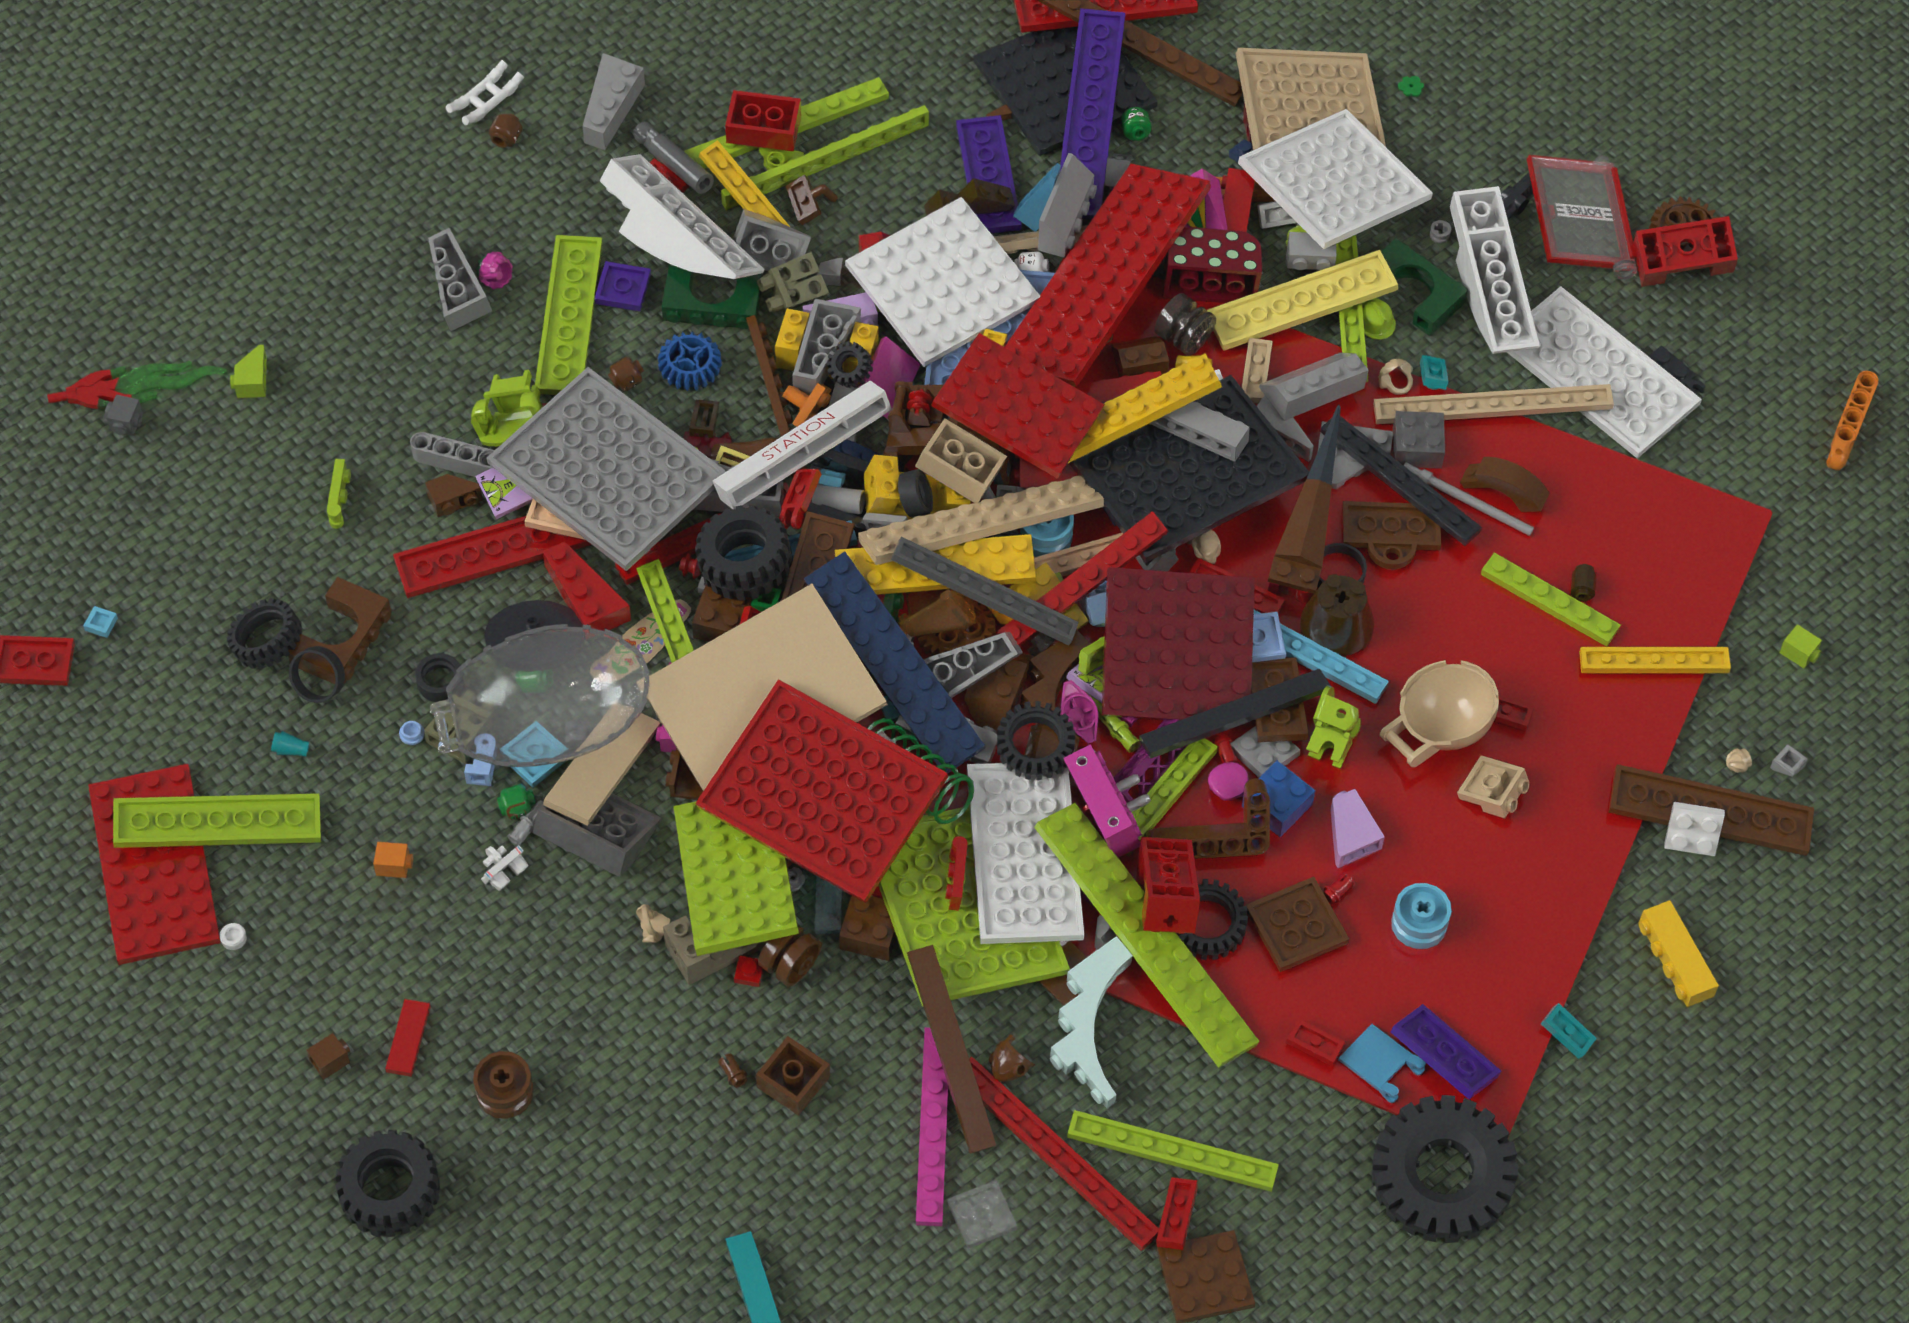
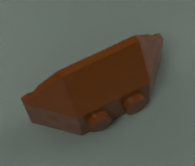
M1022 653L968 687L964 701L976 726L981 728L988 726L997 731L1002 717L1006 718V712L1009 710L1014 712V707L1018 703L1030 671V659L1035 656Z

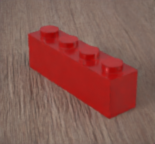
M1161 371L1145 372L1133 376L1125 375L1115 379H1100L1096 382L1079 383L1077 389L1100 402H1106L1162 374Z

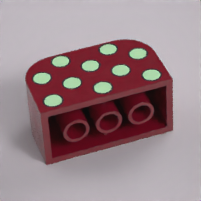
M1184 227L1165 257L1163 298L1228 303L1257 293L1262 275V254L1259 241L1251 234L1243 231Z

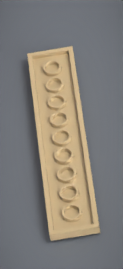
M1074 476L1071 479L1060 482L1055 481L1048 485L1031 487L1016 493H1007L1001 497L984 499L979 503L964 504L958 508L940 510L934 514L917 516L907 521L893 522L890 525L879 528H870L867 531L859 532L858 538L860 544L874 563L879 565L892 561V555L901 536L933 551L1104 507V498L1099 492H1095L1093 488H1090L1082 476Z

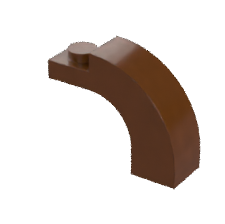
M1483 457L1480 464H1469L1460 481L1464 488H1492L1501 491L1513 500L1521 512L1541 511L1550 494L1544 484L1531 472L1513 462L1496 457Z

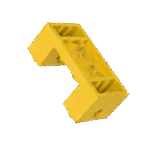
M786 309L775 345L778 368L794 371L810 313ZM855 322L850 342L861 345L870 354L871 359L879 345L878 326ZM847 358L842 365L843 371L846 373L854 371L858 365L857 358Z
M874 455L864 472L866 513L907 516L908 520L913 519L906 514L899 496L898 479L900 474L904 472L898 471V457ZM925 474L933 495V509L930 514L970 504L969 499L930 475Z

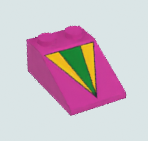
M1202 168L1190 176L1210 180L1211 189L1185 227L1228 230L1220 180Z

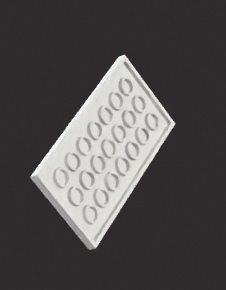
M1559 287L1531 311L1540 347L1507 352L1550 388L1610 384L1614 402L1613 409L1579 412L1637 459L1697 408L1702 400L1562 287Z
M1007 763L967 764V776L974 781V795L970 803L980 944L1084 940L1080 887L1034 828L1038 821L1072 804L1068 768L1066 767L1065 769L1062 766V772L1058 775L1053 771V776L1047 779L1046 774H1042V780H1036V775H1031V780L1025 779L1026 773L1022 772L1021 776L1018 777L1015 775V769L1011 772L1006 769Z

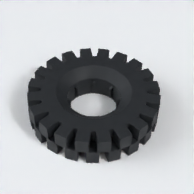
M1442 1095L1440 1101H1434L1433 1096L1420 1098L1419 1104L1414 1106L1410 1102L1400 1108L1399 1115L1395 1116L1393 1114L1386 1122L1383 1132L1379 1134L1375 1145L1371 1172L1372 1184L1376 1186L1375 1195L1380 1206H1386V1214L1394 1223L1399 1220L1403 1223L1402 1229L1413 1236L1417 1231L1424 1234L1423 1240L1436 1242L1437 1237L1444 1238L1445 1243L1458 1242L1462 1236H1466L1467 1240L1479 1236L1482 1229H1490L1497 1223L1498 1217L1503 1215L1509 1206L1518 1177L1514 1142H1509V1132L1503 1123L1497 1125L1494 1122L1495 1115L1488 1109L1484 1108L1482 1112L1477 1110L1476 1102L1464 1098L1463 1103L1455 1102V1096ZM1437 1146H1447L1448 1149L1451 1147L1458 1150L1464 1155V1159L1470 1163L1472 1173H1469L1468 1177L1471 1180L1470 1183L1463 1190L1458 1189L1457 1193L1445 1195L1441 1194V1192L1435 1193L1424 1186V1181H1420L1416 1172V1167L1419 1168L1420 1161H1418L1420 1155L1426 1150L1430 1152L1431 1148Z

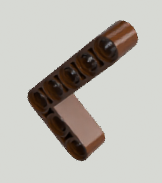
M1254 778L1247 781L1244 785L1243 823L1154 828L1148 830L1143 837L1192 840L1194 859L1263 854L1270 845V798L1266 784L1263 780Z

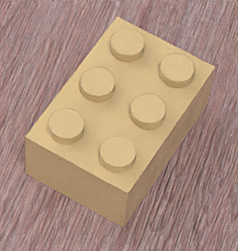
M944 419L922 451L915 467L970 501L979 503L1000 471L1007 456L949 420Z

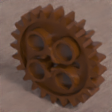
M1679 196L1677 202L1670 198L1668 203L1664 201L1661 207L1656 208L1650 220L1649 229L1720 217L1713 216L1716 211L1715 209L1707 210V203L1701 206L1700 199L1693 203L1691 197L1684 201ZM1689 242L1680 244L1681 249L1685 252L1693 249L1692 244Z
M961 595L958 596L957 600H953L952 596H949L946 602L940 598L939 605L930 603L931 610L924 608V616H918L919 623H916L917 640H919L920 648L924 647L925 654L931 652V657L996 635V624L992 610L988 611L987 606H981L977 601L972 603L969 597L966 600H962Z

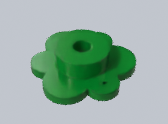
M1405 76L1398 83V89L1403 91L1405 96L1412 95L1418 97L1424 88V84L1420 82L1418 76H1411L1410 78Z

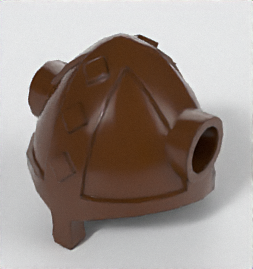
M1011 1034L1006 1040L997 1043L995 1051L989 1056V1063L991 1064L994 1078L1002 1082L1022 1077L1035 1066L1034 1063L1023 1057L1011 1045L1015 1040V1037Z

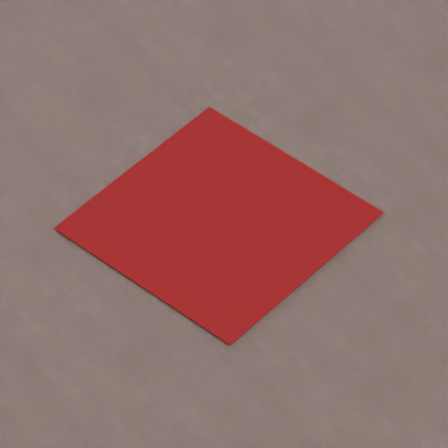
M1068 249L1065 258L1067 257V255H1068L1069 252L1071 251L1070 249ZM1151 276L1114 331L1113 340L1104 346L1080 383L1084 384L1096 382L1100 379L1119 378L1111 344L1157 336L1164 341L1169 358L1168 372L1176 368L1178 355L1201 356L1206 354L1208 358L1212 359L1214 371L1219 369L1223 378L1232 375L1242 388L1248 343L1223 351L1206 316V310L1225 303L1163 298V279ZM1292 328L1259 338L1273 341L1267 381L1335 354L1342 353V347ZM1366 357L1368 382L1365 383L1364 389L1293 417L1313 444L1312 457L1309 462L1299 456L1297 457L1310 472L1318 452L1322 421L1327 422L1330 420L1339 404L1341 407L1340 416L1352 426L1393 432V423L1376 424L1374 399L1462 393L1448 387L1446 390L1430 389L1423 385L1421 377L1411 374L1413 378L1411 389L1405 394L1396 395L1387 388L1381 389L1379 386L1380 370L1385 364ZM1396 368L1388 373L1394 387L1403 389L1407 386V376L1400 369ZM1522 415L1444 420L1445 455L1442 468L1418 469L1422 471L1426 469L1432 472L1434 477L1534 527L1531 536L1429 485L1482 527L1481 532L1473 540L1464 546L1441 528L1440 550H1416L1411 563L1400 569L1380 567L1372 561L1367 548H1356L1362 553L1367 564L1363 584L1365 585V591L1374 618V631L1368 646L1363 651L1360 650L1354 654L1347 655L1346 659L1388 680V687L1375 704L1326 678L1331 687L1334 688V698L1358 708V718L1361 719L1360 731L1352 739V745L1341 769L1332 766L1334 762L1331 760L1333 748L1326 749L1320 761L1308 756L1310 751L1306 750L1315 729L1313 717L1321 695L1303 701L1308 728V740L1292 741L1300 749V756L1285 767L1315 790L1313 805L1281 837L1270 830V845L1263 854L1194 859L1199 885L1202 884L1203 879H1208V884H1213L1214 879L1219 880V886L1223 887L1224 883L1230 885L1229 891L1236 889L1238 891V898L1242 896L1244 906L1311 877H1315L1322 892H1324V887L1332 885L1343 873H1347V876L1350 875L1355 882V885L1340 897L1338 903L1330 904L1349 937V943L1279 972L1248 916L1245 936H1243L1242 943L1240 945L1237 944V949L1234 952L1229 950L1226 957L1219 954L1216 960H1212V955H1207V960H1201V954L1196 955V960L1260 1041L1256 1047L1246 1053L1394 1115H1399L1400 1108L1410 1102L1415 1106L1419 1104L1420 1098L1433 1096L1434 1101H1440L1442 1095L1455 1096V1102L1463 1103L1464 1098H1468L1427 1063L1424 1066L1425 1071L1421 1075H1416L1405 1063L1388 1081V1083L1395 1085L1399 1089L1398 1099L1394 1103H1390L1377 1089L1338 1060L1371 1024L1375 1025L1410 1053L1416 1055L1395 1037L1391 1030L1396 1023L1424 1004L1501 1070L1497 1079L1470 1100L1477 1103V1110L1482 1112L1486 1108L1495 1115L1494 1122L1497 1125L1503 1123L1509 1135L1552 1036L1540 1023L1556 1004L1559 1003L1564 1007L1643 821L1609 813L1615 767L1618 764L1663 774L1705 673H1581L1580 648L1606 646L1481 575V571L1491 556L1496 553L1572 597V572L1576 566L1588 564L1594 568L1597 575L1595 596L1592 599L1582 603L1621 625L1619 631L1607 647H1716L1772 516L1770 509ZM1392 437V444H1391L1390 455L1394 458V454H1393V437ZM1483 457H1496L1513 462L1531 472L1544 484L1550 494L1541 511L1521 512L1513 500L1501 491L1492 488H1464L1460 481L1469 464H1480ZM1018 461L1012 466L1008 486L1019 487V483H1015V468H1019ZM1369 470L1357 477L1353 476L1338 489L1331 488L1325 546L1333 543H1343V501L1410 502ZM993 481L990 488L996 496L997 485ZM1305 482L1212 529L1217 534L1221 544L1220 555L1216 557V562L1213 565L1238 577L1255 578V585L1268 591L1270 582L1267 581L1274 555ZM1103 507L1074 514L1073 539L1070 547L1122 532L1118 526L1114 527ZM1184 543L1176 547L1175 555L1179 560L1168 572H1190L1198 559L1194 554L1192 544ZM1332 553L1323 557L1320 577L1325 581L1330 575L1334 574L1348 576L1358 581L1363 573L1360 564L1353 557L1343 553ZM1394 553L1386 555L1390 560H1397L1399 558ZM1136 558L1123 567L1144 570ZM1004 584V586L1007 587V588H1009V587H1011L1012 585H1014V584ZM952 589L904 592L902 594L904 596V605L902 609H899L898 613L899 621L916 628V623H919L918 616H924L923 609L931 610L930 603L939 605L940 598L946 602L949 596H952L953 600H957L959 595L962 596V600H966L968 597ZM1278 592L1277 595L1285 599V604L1278 614L1280 624L1303 635L1300 631V619L1307 603H1300L1293 596ZM1080 602L1076 603L1083 612ZM995 619L996 635H998L997 631L1001 629L1003 626H1001ZM1087 623L1078 630L1090 644L1105 636V626L1095 627ZM1039 632L1020 646V649L1025 654L1037 656L1059 641ZM916 635L913 643L922 659L931 657V652L925 654L924 647L920 648ZM1446 660V664L1461 665V661L1475 664L1485 670L1494 680L1498 695L1534 706L1526 731L1494 721L1488 732L1474 744L1458 750H1439L1417 767H1411L1407 763V758L1390 741H1384L1380 737L1381 730L1401 715L1399 709L1401 702L1400 692L1407 680L1423 667L1439 661ZM1297 662L1299 676L1313 671ZM1029 674L1022 692L1035 684ZM876 684L883 697L886 696L881 687ZM1063 686L1057 696L1055 708H1061ZM967 688L951 699L964 717L972 720L974 725H976L964 701ZM1020 695V698H1019V700H1018L1017 705H1018V704H1021V695ZM879 709L857 723L867 728L873 722L885 717L882 710ZM1344 710L1338 711L1346 715V712ZM1099 718L1096 741L1087 743L1080 738L1077 749L1078 751L1091 745L1095 752L1100 751L1106 763L1105 765L1113 778L1138 751L1136 749L1134 752L1129 753L1118 739H1114L1110 735V730ZM1138 718L1132 727L1129 726L1128 729L1140 740V735L1156 730L1164 720ZM1255 720L1250 721L1249 726L1239 725L1205 739L1214 744L1213 740L1215 737L1226 734L1233 742L1255 727ZM882 722L873 727L871 731L876 732L890 725ZM1035 723L1022 726L1013 736L1012 741L1015 748L1023 755L1025 754L1030 728ZM1407 728L1398 734L1413 751L1424 745L1412 736ZM892 729L884 731L889 738H891ZM897 731L895 733V737L902 735L900 732ZM903 739L894 742L903 748ZM907 739L906 748L915 745L911 740ZM916 749L909 751L912 754L916 755ZM920 749L919 757L928 755L925 750ZM997 749L991 763H1002L1000 761L1001 755L998 756ZM1168 752L1160 755V765H1165L1168 762ZM1218 752L1154 828L1243 823V797L1224 801L1215 795L1213 790L1209 789L1208 777L1210 772L1222 764ZM1480 756L1525 768L1529 780V789L1525 794L1521 793L1519 795L1516 810L1513 813L1509 812L1506 818L1483 812L1481 805L1461 800L1458 797L1457 792ZM1237 758L1238 764L1247 771L1249 780L1259 778ZM967 760L956 769L958 773L967 775V764L975 763ZM1148 768L1145 771V782H1150L1153 779V768ZM951 771L948 773V776L954 775V773ZM1071 776L1070 791L1083 808L1086 804ZM956 778L951 779L943 784L941 790L929 806V810L931 812H934L935 802L941 791L945 788L946 785H948L951 781L955 780ZM966 781L959 782L957 794L945 811L964 807L969 794ZM955 784L944 794L939 803L938 810L951 797ZM1138 785L1132 786L1128 791L1133 800L1138 797ZM1355 789L1385 837L1383 847L1376 852L1337 868L1335 865L1330 811L1332 800L1342 791L1348 792ZM1090 813L1087 814L1088 817H1089V818L1091 819V821L1093 822V824H1094V825L1096 826V828L1098 829V827H1097V825H1096V823H1095V821H1094L1092 815H1091ZM1139 848L1130 857L1127 855L1119 857L1121 863L1137 883L1136 869ZM1415 883H1427L1437 886L1447 895L1451 903L1452 912L1445 936L1437 945L1428 949H1415L1406 946L1397 939L1392 930L1391 919L1397 897L1405 887ZM877 886L872 896L883 899L880 888ZM1081 898L1084 940H1074L1071 942L1088 957L1097 951L1094 948L1097 919L1101 914L1095 907ZM1200 901L1196 930L1193 934L1202 938H1215L1224 934L1231 925L1228 911L1216 902ZM1132 956L1131 965L1116 977L1105 993L1187 1027ZM1299 1018L1345 1041V1046L1333 1067L1286 1043Z

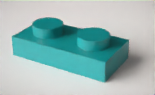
M1422 355L1420 369L1423 385L1434 390H1446L1448 375L1445 359Z
M1559 1003L1550 1010L1540 1023L1578 1059L1585 1055L1597 1039Z

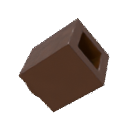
M333 1033L306 1050L309 1061L323 1080L350 1063L348 1057L350 1049L342 1038L338 1040Z

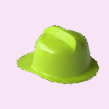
M1379 298L1362 302L1364 334L1376 340L1386 339L1391 336L1395 330L1396 322L1390 306Z

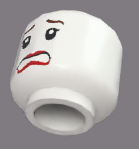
M1024 252L1019 255L1018 259H1015L1014 263L1019 270L1049 272V261L1044 259L1041 252Z

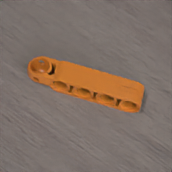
M1862 371L1857 376L1831 442V451L1826 461L1828 468L1841 470L1847 463L1878 385L1879 379L1871 371Z

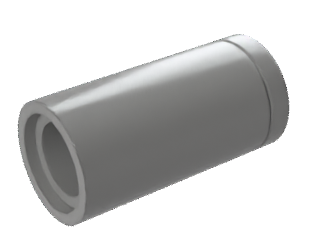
M817 485L812 497V503L820 506L824 504L847 513L862 514L865 505V491Z

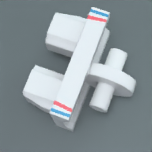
M518 845L502 858L501 856L506 852L503 846L497 850L489 846L485 850L488 857L483 861V864L486 867L492 863L495 865L484 874L481 880L485 885L490 882L498 891L503 889L511 881L503 872L506 867L509 866L516 876L528 867L527 862L521 855L523 849Z

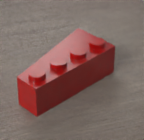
M565 541L542 551L546 570L566 605L575 612L583 624L584 636L587 640L631 621L629 604Z

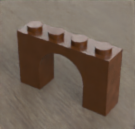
M337 577L325 595L327 606L329 609L353 619L358 624L356 633L346 642L337 645L323 644L301 634L299 635L301 637L300 641L295 642L297 647L294 650H288L290 652L288 658L291 664L293 658L305 649L313 646L325 647L334 652L342 662L345 671V683L346 680L352 678L357 663L365 658L370 643L375 642L378 638L379 630L383 623L389 621L392 610L388 598ZM305 653L299 662V669L335 684V673L327 659L316 653Z

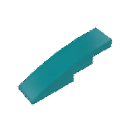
M751 1231L726 1238V1245L751 1323H781Z

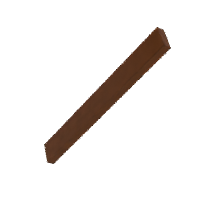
M930 945L909 951L907 956L969 1153L996 1146L995 1139L934 946Z

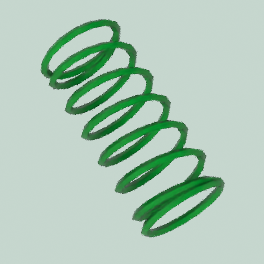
M883 718L867 727V729L871 730L877 724L882 722L888 723L890 726L883 727L875 733L879 734L881 731L884 732L885 730L892 729L890 739L893 742L903 739V749L907 751L916 749V756L918 757L920 749H923L928 755L920 758L923 760L929 759V763L932 765L933 759H937L941 765L936 767L942 768L945 772L946 768L951 769L954 775H950L945 783L951 779H956L951 781L941 791L935 802L934 812H931L928 807L925 813L928 816H934L938 824H948L962 816L969 807L974 795V781L970 777L958 773L954 765L946 764L940 755L932 754L927 745L919 744L914 736L907 735L905 730L901 726L895 725L891 719ZM896 730L902 735L895 737ZM907 739L911 740L915 745L906 748ZM966 781L969 787V794L964 807L951 819L941 820L938 815L943 813L954 800L959 788V782ZM955 784L951 797L938 810L939 803L944 794Z

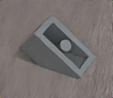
M1109 153L1104 185L1109 186V190H1113L1131 164L1132 155Z

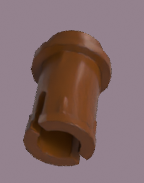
M733 1054L725 1055L730 1063L729 1065L721 1057L718 1064L727 1075L729 1085L735 1088L743 1086L747 1082V1072L740 1068Z

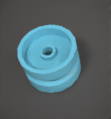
M1074 514L1020 528V533L1031 534L1033 556L1039 557L1070 547L1073 539Z
M1415 883L1405 887L1397 897L1391 919L1392 930L1397 939L1406 946L1415 949H1428L1437 945L1445 936L1452 912L1451 903L1447 895L1437 886L1427 883Z

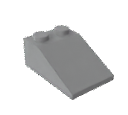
M743 209L733 240L766 271L805 255L811 236L746 209Z

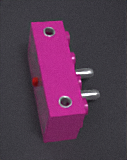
M1091 745L1064 757L1063 759L1072 779L1086 804L1083 810L1086 814L1090 813L1109 849L1119 858L1139 848L1140 841L1138 837L1142 834L1132 812L1149 804L1151 799L1148 794H1144L1126 803L1121 793L1140 782L1138 774L1131 775L1116 783L1105 765L1106 763L1100 751L1094 752Z

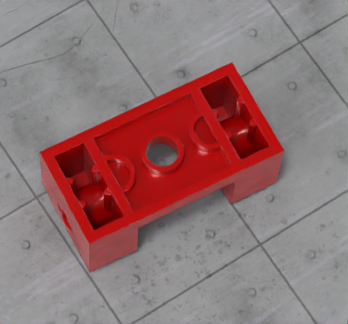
M1729 216L1638 230L1633 242L1641 287L1663 284L1669 273L1709 267L1711 276L1732 273L1738 261ZM1689 242L1692 244L1693 249L1685 252L1681 249L1680 244Z
M1141 837L1136 871L1138 885H1145L1142 909L1143 930L1176 932L1179 934L1195 933L1200 896L1192 840Z

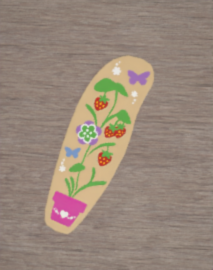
M681 599L675 600L684 622L691 612V607ZM653 612L632 626L610 650L592 663L590 674L596 680L607 684L620 682L638 672L665 646Z

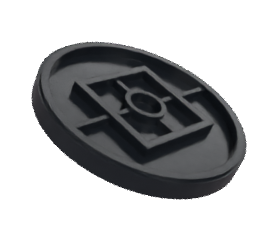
M545 600L525 601L508 606L495 614L485 629V644L490 656L508 668L521 671L546 670L559 666L575 656L584 641L583 624L575 612L565 605Z

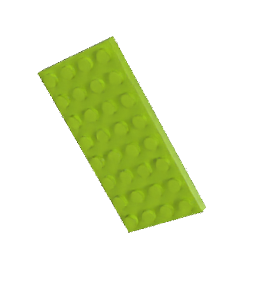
M696 801L673 806L696 955H705L799 934L786 858L696 806Z

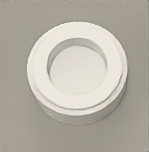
M230 923L224 926L220 931L222 945L229 950L241 948L247 940L245 929L237 923Z

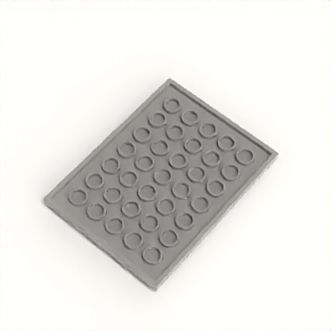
M589 367L486 458L490 466L626 571L715 489L714 479L727 472Z

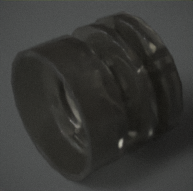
M1180 293L1173 297L1161 311L1156 321L1154 332L1168 343L1173 342V346L1178 350L1181 349V352L1186 356H1191L1210 337L1216 324V316L1211 312H1207L1204 307L1197 308V303L1184 293Z

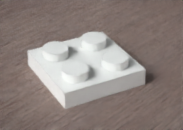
M1674 802L1664 848L1715 856L1725 816L1724 810Z

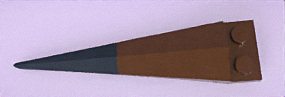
M1340 404L1336 407L1276 550L1267 582L1312 594L1316 592L1323 566L1341 409Z

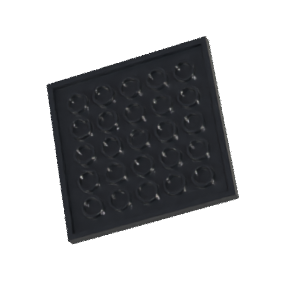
M1078 26L1032 31L973 55V62L1003 105L1006 104L1012 112V118L1039 156L1063 147ZM1122 51L1112 126L1120 123L1122 114L1129 108L1140 107L1145 111L1156 108L1158 104L1154 95Z

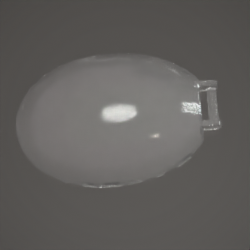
M568 624L543 626L506 637L504 642L493 647L489 645L483 648L484 652L471 660L469 658L456 670V675L446 687L448 699L431 704L430 712L434 715L440 740L438 744L440 753L459 750L476 760L508 767L555 764L596 751L624 733L641 714L647 702L650 689L649 671L643 655L635 645L632 646L621 635L610 630H597L591 628V625L584 624L583 627H568ZM451 712L457 738H449L444 713Z

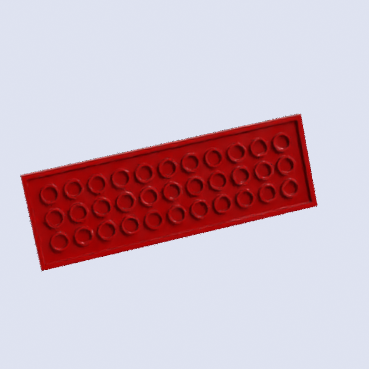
M1130 164L1049 281L1040 298L1036 300L1007 342L1005 348L1077 388L1168 250L1172 247L1211 189L1210 180Z

